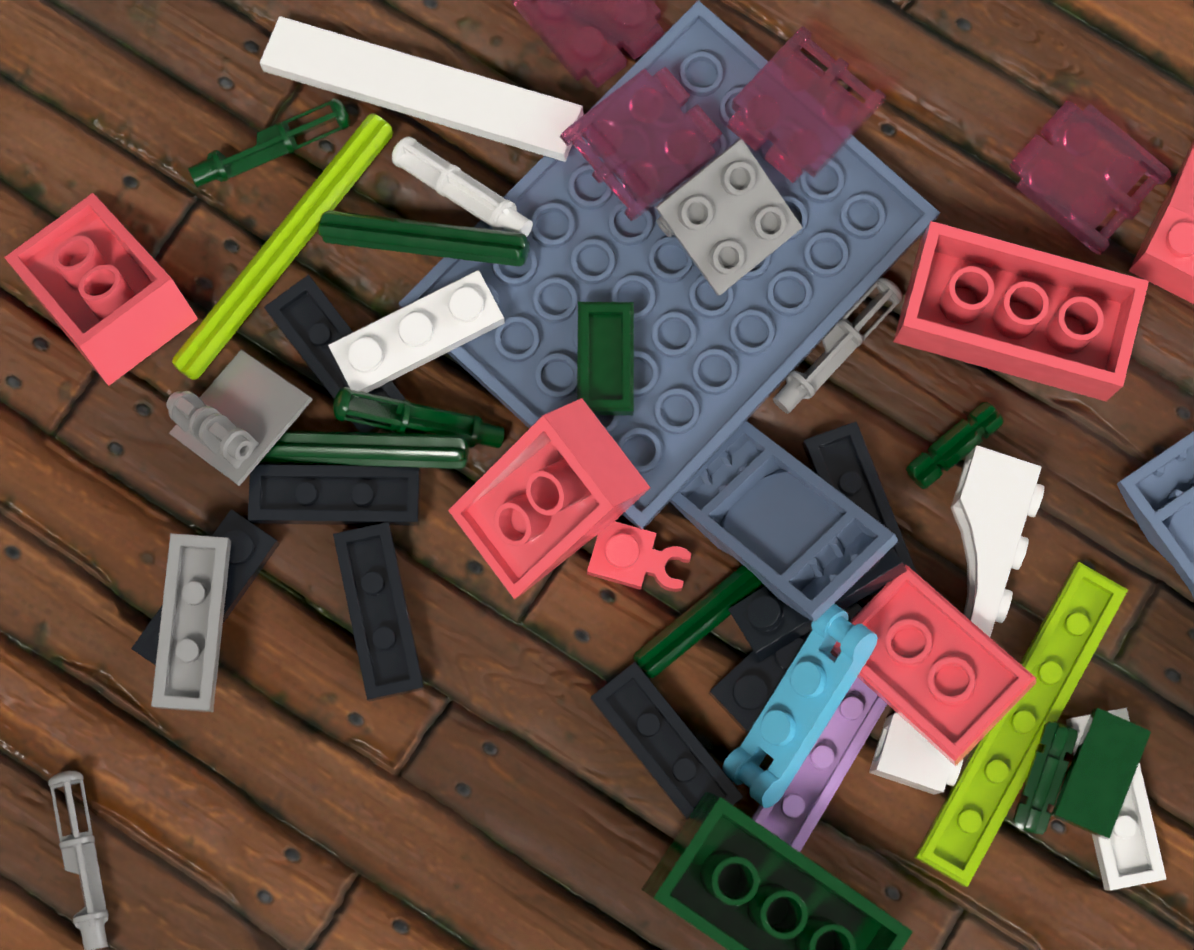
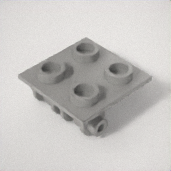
M742 139L737 140L655 207L661 215L656 220L660 229L668 237L676 236L717 296L724 293L803 228Z
M240 350L200 398L190 391H177L170 395L166 405L169 416L176 425L169 434L240 486L313 399L243 350Z

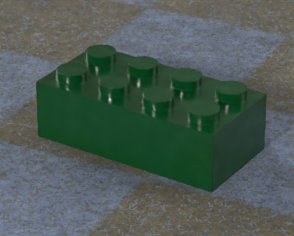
M709 792L704 794L641 889L727 950H902L913 933L911 929L726 800Z

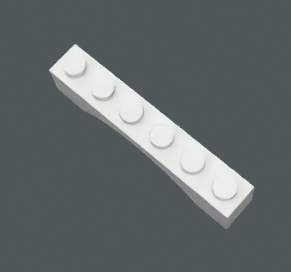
M976 445L966 456L951 510L961 533L967 561V599L964 615L991 637L995 621L1003 623L1008 613L1013 592L1005 589L1011 568L1019 570L1024 560L1029 538L1021 536L1026 517H1035L1043 498L1045 486L1037 483L1041 466ZM895 712L885 719L869 773L934 795L944 792L946 784L955 785L963 759L955 766Z

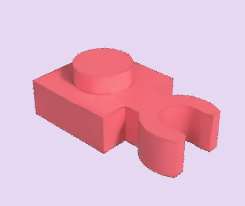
M614 521L597 535L587 575L641 590L646 574L653 576L663 589L678 592L682 590L684 581L669 577L665 571V565L671 560L689 563L692 553L678 546L668 547L663 551L652 549L657 533Z

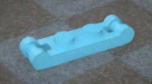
M835 603L818 620L812 621L810 635L740 747L728 755L723 763L722 771L737 785L744 783L749 787L750 797L764 808L773 806L783 796L877 645V635L863 624L853 625L849 622L848 613ZM838 641L841 644V653L836 658L830 651ZM766 754H768L774 760L768 770L764 771L759 765Z

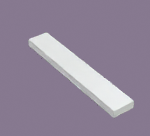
M281 16L277 20L260 61L263 71L564 162H566L584 115L583 107L575 103Z

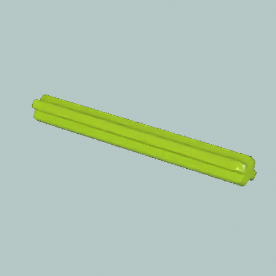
M374 113L369 114L175 354L172 363L177 370L193 380L198 379L318 230L322 214L335 209L392 138V127L386 120Z

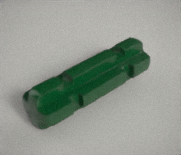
M987 401L982 402L966 416L967 421L962 419L927 449L928 454L922 452L909 463L906 471L914 483L922 489L928 488L943 475L942 470L947 472L968 455L976 445L978 446L982 442L981 437L987 439L1000 428L1004 420L992 404Z
M1048 721L1044 726L1039 743L1044 744L1042 752L1039 750L1035 752L1022 794L1027 797L1025 803L1019 801L1013 818L1014 825L1024 831L1043 834L1047 830L1051 818V812L1047 811L1049 804L1055 805L1069 765V761L1064 759L1066 752L1073 753L1078 738V731L1072 727L1055 721Z

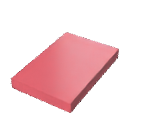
M905 565L906 572L888 582L850 621L853 625L863 624L874 632L878 638L874 651L857 677L956 766L1036 684V677L909 566ZM838 641L830 651L836 658L841 653V644Z

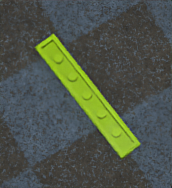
M1080 562L1074 564L1020 663L1036 677V684L973 748L955 785L950 790L914 858L958 884L968 887L1028 776L1036 750L1041 751L1044 747V744L1039 743L1045 724L1048 721H1058L1128 589Z

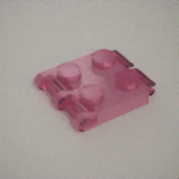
M511 0L518 12L574 79L579 81L586 75L596 88L627 66L626 58L619 51L621 48H624L635 60L650 49L664 34L662 27L657 23L661 18V10L652 0H536L534 3H532L534 0Z
M804 26L787 41L733 99L731 108L736 113L728 121L727 126L755 151H758L767 140H770L773 145L766 152L764 159L792 183H795L805 171L814 178L887 97L879 89L873 92L847 70L849 64L840 57L835 60L810 39L812 33ZM802 47L825 65L828 70L824 72L799 50ZM840 78L866 101L862 104L837 83L838 79Z
M666 67L653 76L644 68L575 121L560 135V138L567 146L573 144L595 171L592 173V176L599 184L604 181L626 206L627 209L624 214L631 222L708 163L716 153L712 145L723 134L698 104L683 114L679 108L688 102L690 95ZM613 174H615L619 178V180L623 183V186Z
M1068 100L1040 131L1053 145L1049 144L1041 136L1035 135L1009 165L1011 170L1022 178L1016 188L1091 251L1102 255L1109 247L1108 239L1126 218L1133 220L1140 212L1139 204L1157 184L1164 185L1171 177L1170 170L1094 106L1089 104L1082 111ZM1144 174L1148 176L1138 190L1129 197L1127 193ZM1113 209H1115L1117 213L1106 224V226L1100 232H1098L1096 228L1106 218V216Z

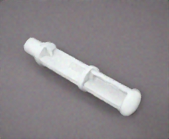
M405 137L394 147L392 161L397 167L403 168L435 189L438 194L447 197L484 221L493 230L501 231L504 229L508 232L523 233L526 237L531 232L533 222L518 213L517 207L512 201L501 197L461 171L456 165L450 164L419 144L416 139Z

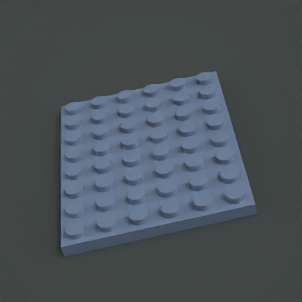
M698 0L582 117L566 162L544 156L503 197L512 201L517 207V212L533 222L532 230L527 236L530 247L526 263L522 266H511L444 257L398 304L401 309L479 270L504 317L505 324L447 353L530 429L544 414L577 400L578 302H634L633 416L596 415V417L651 487L622 514L635 527L642 530L784 382L786 377L819 345L822 339L867 293L878 279L882 278L923 235L930 222L937 220L940 212ZM742 139L803 228L724 293L717 296L676 236L668 237L660 229L656 220L661 215L655 207L737 140ZM482 220L474 226V228L493 230L490 225Z

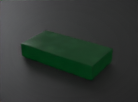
M578 302L577 400L583 398L595 415L633 416L634 302Z
M1100 708L1093 709L1051 816L1103 839H1110L1151 731Z

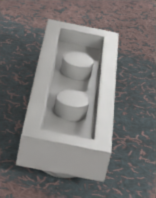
M170 533L151 704L154 708L213 712L231 550V540L229 538Z

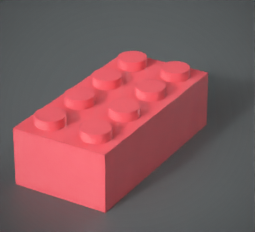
M931 221L919 243L893 342L1107 402L1124 385L1149 281Z

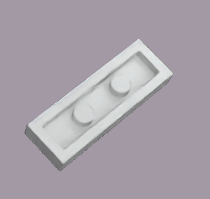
M477 270L328 346L350 389L368 393L505 324V321L481 273Z
M1127 708L1106 711L1130 722ZM1090 715L1066 720L1068 726L1078 731V738L1073 750L1074 755ZM1140 763L1110 839H1103L1092 834L1104 890H1115L1167 879Z

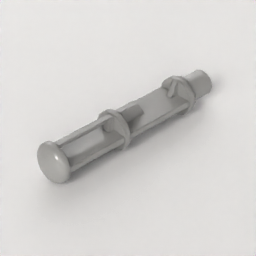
M879 278L822 339L825 351L805 373L792 371L786 377V385L773 398L774 403L783 412L789 414L802 399L812 398L823 383L863 343L865 338L892 309L902 301V293L898 286L887 278ZM877 288L880 293L850 323L847 320L849 315ZM887 300L892 302L893 304L862 335L859 330Z
M64 771L52 776L48 781V785L52 795L65 871L79 875L85 907L73 916V924L81 930L84 950H96L108 947L104 924L108 920L109 915L105 905L94 844L95 838L92 833L83 783L84 778L80 772ZM79 783L88 831L79 833L71 785ZM54 788H64L72 835L62 836Z

